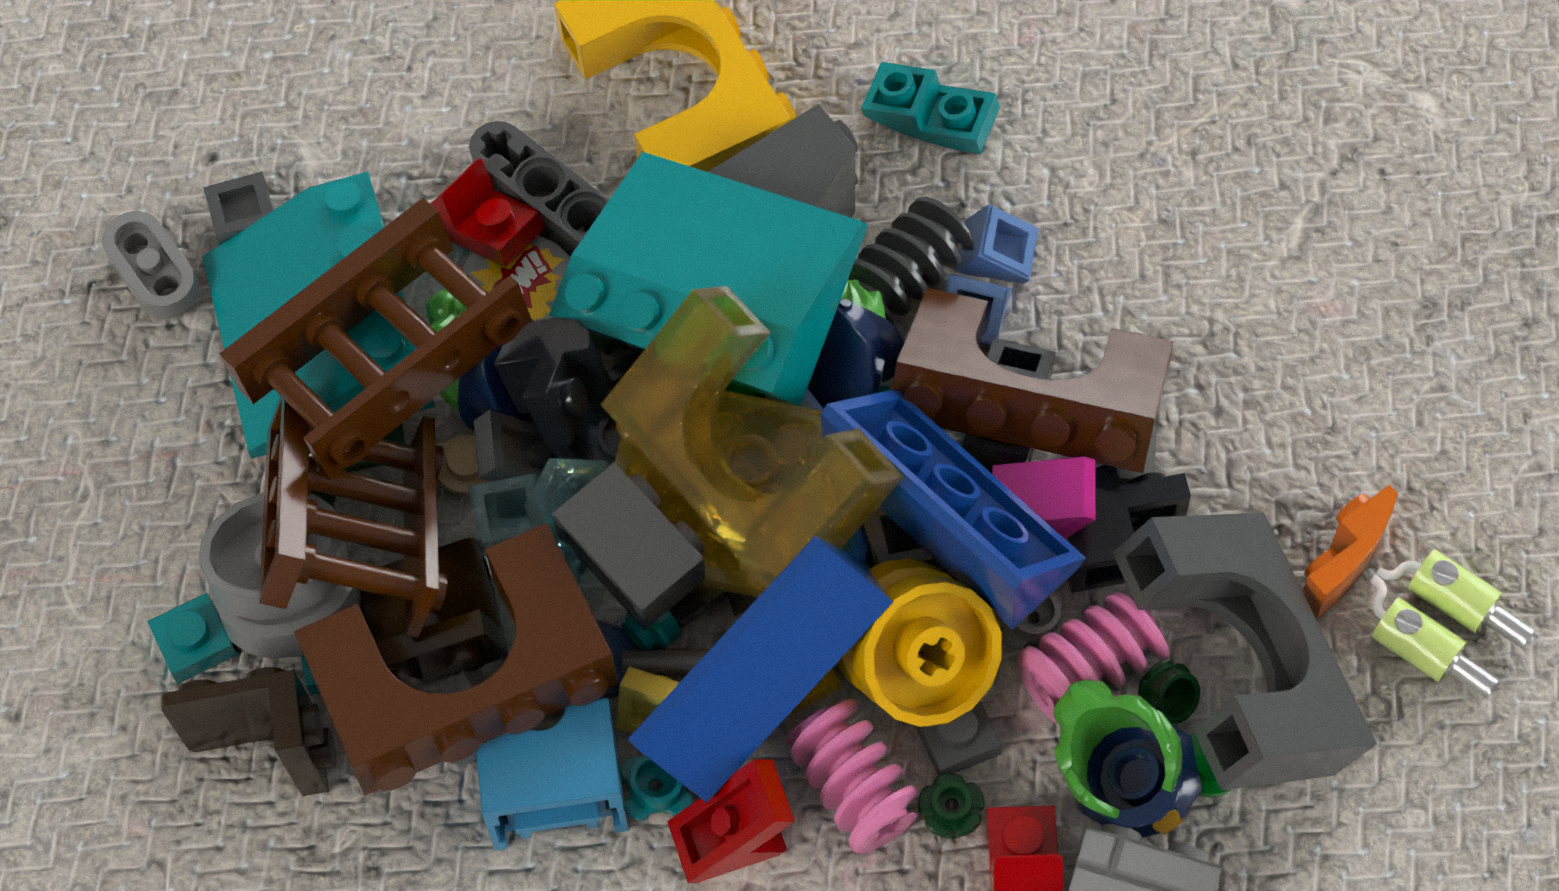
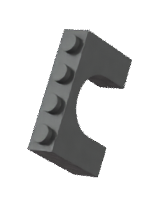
M1265 513L1151 517L1112 552L1138 610L1197 607L1213 612L1228 621L1246 638L1261 662L1267 682V693L1234 696L1193 729L1221 790L1334 776L1377 745Z

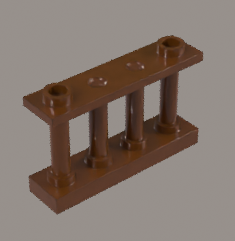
M424 198L219 353L238 390L253 405L269 392L275 390L314 429L303 438L321 473L329 481L346 467L358 463L370 448L500 345L512 341L521 329L532 321L519 283L509 276L490 292H487L447 256L454 249L439 211ZM425 272L431 275L467 308V310L439 332L397 295L398 292ZM374 311L382 315L417 348L388 372L346 334ZM324 350L365 388V390L337 412H334L295 374L296 371Z
M280 396L267 432L259 604L286 609L296 583L306 585L309 579L404 599L405 635L418 638L429 612L439 613L447 590V575L439 573L437 479L442 467L444 449L442 446L436 445L435 418L422 416L411 445L382 439L370 448L363 459H361L403 470V485L347 471H341L329 481L321 473L314 458L309 456L311 452L303 438L314 429ZM311 491H316L403 511L404 527L317 508V501L307 497ZM310 534L402 554L404 555V572L316 552V546L306 543V540Z

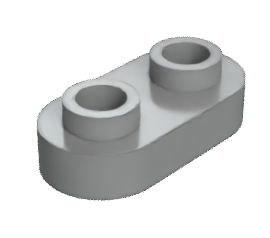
M131 211L117 216L107 225L102 237L103 248L110 263L143 310L153 317L169 319L178 317L191 309L199 295L197 278L191 265L161 223L149 213ZM137 246H147L138 254L130 253ZM168 288H177V290L169 295L160 296Z

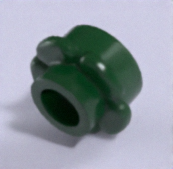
M1162 660L1155 663L1144 674L1139 683L1137 695L1141 696L1154 709L1161 711L1169 722L1177 724L1187 720L1196 710L1200 700V685L1196 677L1190 673V670L1184 664H1174L1170 660Z
M947 773L937 776L934 779V784L932 786H925L918 797V811L924 815L925 826L934 835L946 839L964 837L974 832L981 823L980 811L985 806L984 795L975 783H966L959 774ZM949 800H954L957 802L958 808L950 811L945 807V803Z

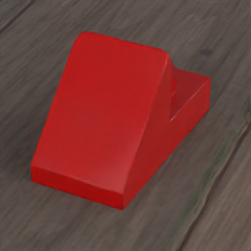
M477 158L431 203L439 211L451 242L504 267H507L546 228L539 211L494 190L481 158Z
M753 759L736 771L707 803L699 798L667 821L688 883H699L781 855L786 851V844L781 831L795 822L773 760Z
M1055 806L987 807L986 827L990 891H1063V856L1058 854Z

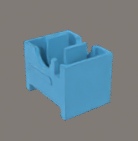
M609 698L598 699L582 706L571 704L565 707L564 715L558 724L550 729L542 731L529 730L520 734L506 733L481 744L476 751L482 815L495 851L508 849L507 831L515 830L516 834H520L521 839L531 837V832L583 824H587L588 829L598 827V822H601L600 818L613 816L615 833L629 831L618 741Z

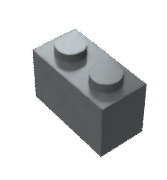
M614 462L554 511L552 515L557 535L638 624L646 630L706 579L704 558L702 556L706 549L700 538L685 522L679 520L673 525L657 508L661 504L659 496L641 475L635 473L629 478Z

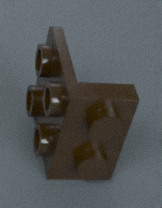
M465 538L438 547L439 573L447 575L446 595L439 613L429 612L418 638L405 635L404 599L361 590L366 622L382 659L391 673L411 688L418 689L424 684L459 674L462 670L476 671L485 664L507 658L509 655L485 550L474 538ZM404 559L381 567L404 572Z
M264 667L250 671L243 679L221 683L206 679L193 680L180 685L177 691L168 692L161 696L163 714L189 751L202 752L273 739L276 754L302 796L329 792L326 768L336 767L337 764L332 731L330 727L323 728L317 703H312L294 669L285 671L278 667Z

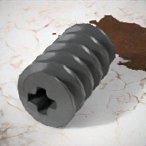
M919 197L908 207V213H901L892 222V228L884 229L875 238V244H869L858 254V260H855L848 280H858L859 284L868 292L879 291L885 309V319L895 326L888 309L899 316L905 317L912 310L910 301L905 294L921 301L927 288L924 280L938 285L945 278L944 270L940 264L947 268L955 269L962 262L961 255L956 247L965 251H973L974 241L967 226L950 207L933 198Z

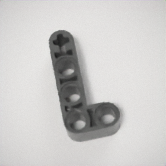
M494 121L485 123L476 129L471 136L469 149L473 162L477 158L483 160L494 190L539 211L546 227L539 235L556 242L571 257L587 233L577 230L582 226L592 225L609 199L517 127L507 122ZM542 191H553L552 194L545 197H534V195Z

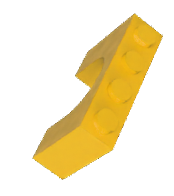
M559 0L554 3L559 38L585 80L638 55L656 50H677L689 53L703 60L716 73L718 79L710 93L702 101L683 112L634 134L637 158L643 151L708 172L796 118L795 111L788 97L783 92L775 94L769 85L768 72L758 51L754 48L747 51L740 40L741 32L739 25L728 6L720 8L715 0Z

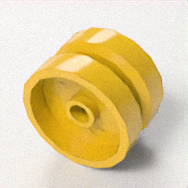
M908 558L884 561L869 569L893 603L837 662L842 676L895 720L919 727L949 723L972 710L992 687L1002 660L1001 630L991 607L973 590L954 580L938 567Z

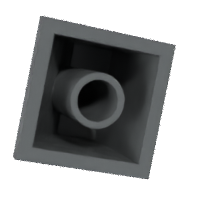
M819 104L708 171L724 178L850 218L855 213V185L858 184V178L855 173V152L858 151V145L848 126L841 120L834 122Z

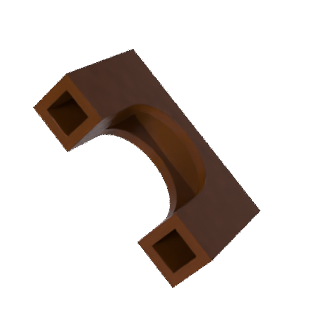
M926 288L896 362L892 390H899L903 394V399L918 407L942 429L964 434L968 433L982 438L1072 458L1087 457L1095 459V463L1143 473L1174 341L1111 328L1103 359L1100 365L1092 372L1084 376L1064 380L1027 377L1000 367L988 359L979 349L988 301Z
M548 523L485 549L493 581L513 620L516 633L512 649L502 666L488 679L470 689L448 694L427 693L411 688L397 679L382 659L358 604L294 631L364 796L377 790L391 791L409 783L416 773L442 761L451 763L463 760L474 754L480 745L506 733L520 734L529 731L541 723L546 715L571 704L582 706L592 703L603 696L608 688L619 684L612 652Z

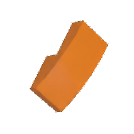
M1390 484L1371 498L1363 493L1351 500L1336 517L1339 525L1330 546L1331 549L1319 555L1306 568L1304 575L1307 579L1303 593L1316 620L1333 608L1348 593L1373 558L1398 496V493Z

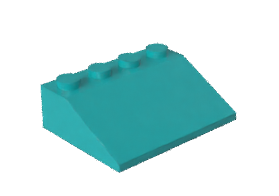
M642 151L572 253L549 315L554 318L576 320L582 323L592 335L638 351L640 350L649 355L800 407L868 224Z
M368 171L308 187L202 256L224 350L385 227ZM401 290L397 295L405 301L403 290ZM377 311L371 313L346 333L386 372L417 349ZM326 350L295 372L334 412H337L365 390ZM231 377L248 453L251 459L266 455L267 432L280 395L275 390H272L253 405L238 390ZM432 399L417 412L435 407L434 400Z

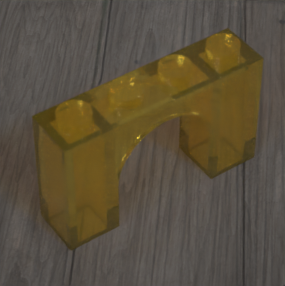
M728 286L693 289L602 402L601 406L616 421V429L621 437L631 445L642 450L658 468V476L662 483L672 492L681 495L701 517L700 521L704 530L712 538L725 544L744 565L745 575L750 582L760 590L765 591L815 535L842 548L904 476L871 440L857 428L826 435L791 478L774 494L761 492L743 482L730 468L721 451L717 436V412L720 400L728 384L771 332Z

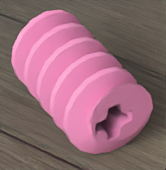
M1115 592L1106 597L1104 608L1097 605L1085 609L1082 615V622L1077 619H1070L1064 622L1060 629L1061 636L1054 632L1043 635L1039 641V650L1033 646L1022 648L1017 655V667L1021 680L1036 705L1048 719L1057 724L1053 716L1054 707L1070 684L1085 679L1100 681V678L1105 676L1115 687L1121 688L1126 685L1122 664L1126 662L1134 671L1142 675L1148 670L1147 661L1143 653L1144 650L1148 649L1161 661L1168 659L1170 652L1164 635L1148 610H1138L1133 597H1129L1121 592Z
M848 699L813 713L793 729L786 743L787 746H792L790 753L794 763L800 767H807L805 778L809 786L815 789L822 788L819 797L823 807L830 811L837 810L834 816L837 828L843 832H852L849 837V845L853 852L864 854L884 846L912 826L917 819L918 813H908L906 807L916 797L918 791L911 785L895 791L891 788V785L902 774L903 769L896 763L881 769L877 767L876 764L887 753L888 747L884 742H877L867 747L862 745V742L872 732L873 725L870 721L864 720L849 726L847 721L855 714L859 705L855 699Z

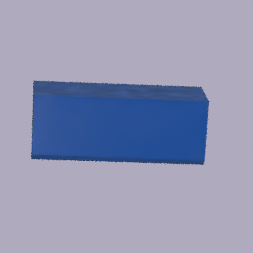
M894 389L828 403L822 411L821 425L824 458L958 581L973 590L991 607L993 613L1012 630L1076 572L1085 561L1086 557L914 404L903 399V394L899 390Z
M815 535L633 732L628 740L636 749L707 803L893 601L869 568L859 558Z

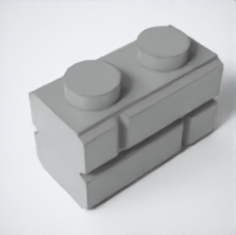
M1104 824L1101 830L1087 826L1069 891H1216L1222 866L1208 862V854L1191 845L1173 843L1166 850L1142 843V836L1131 828H1124L1115 824Z

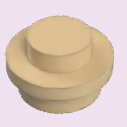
M459 435L449 439L442 445L444 456L438 481L447 491L463 497H472L481 494L494 483L479 478L475 435Z

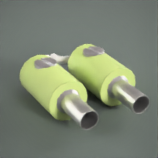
M1434 549L1422 564L1416 561H1406L1391 571L1380 567L1370 581L1377 589L1373 600V610L1380 619L1371 638L1439 683L1446 674H1450L1484 698H1487L1500 679L1462 655V650L1467 641L1400 597L1393 602L1386 612L1383 608V602L1387 595V587L1383 580H1395L1407 571H1415L1416 574L1407 589L1474 634L1482 625H1486L1523 649L1535 629L1498 606V601L1503 594L1501 591L1437 549Z

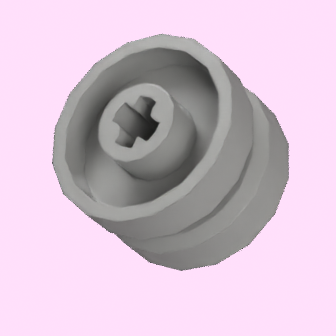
M264 492L235 503L214 519L201 539L198 561L214 598L213 601L221 622L231 642L248 654L270 659L302 656L304 654L294 631L358 604L360 607L361 590L309 579L306 585L296 583L286 609L259 604ZM310 494L307 497L317 501V508L336 512L333 506L317 495ZM310 534L306 540V543L316 546V552L353 560L349 553L350 547L348 542Z

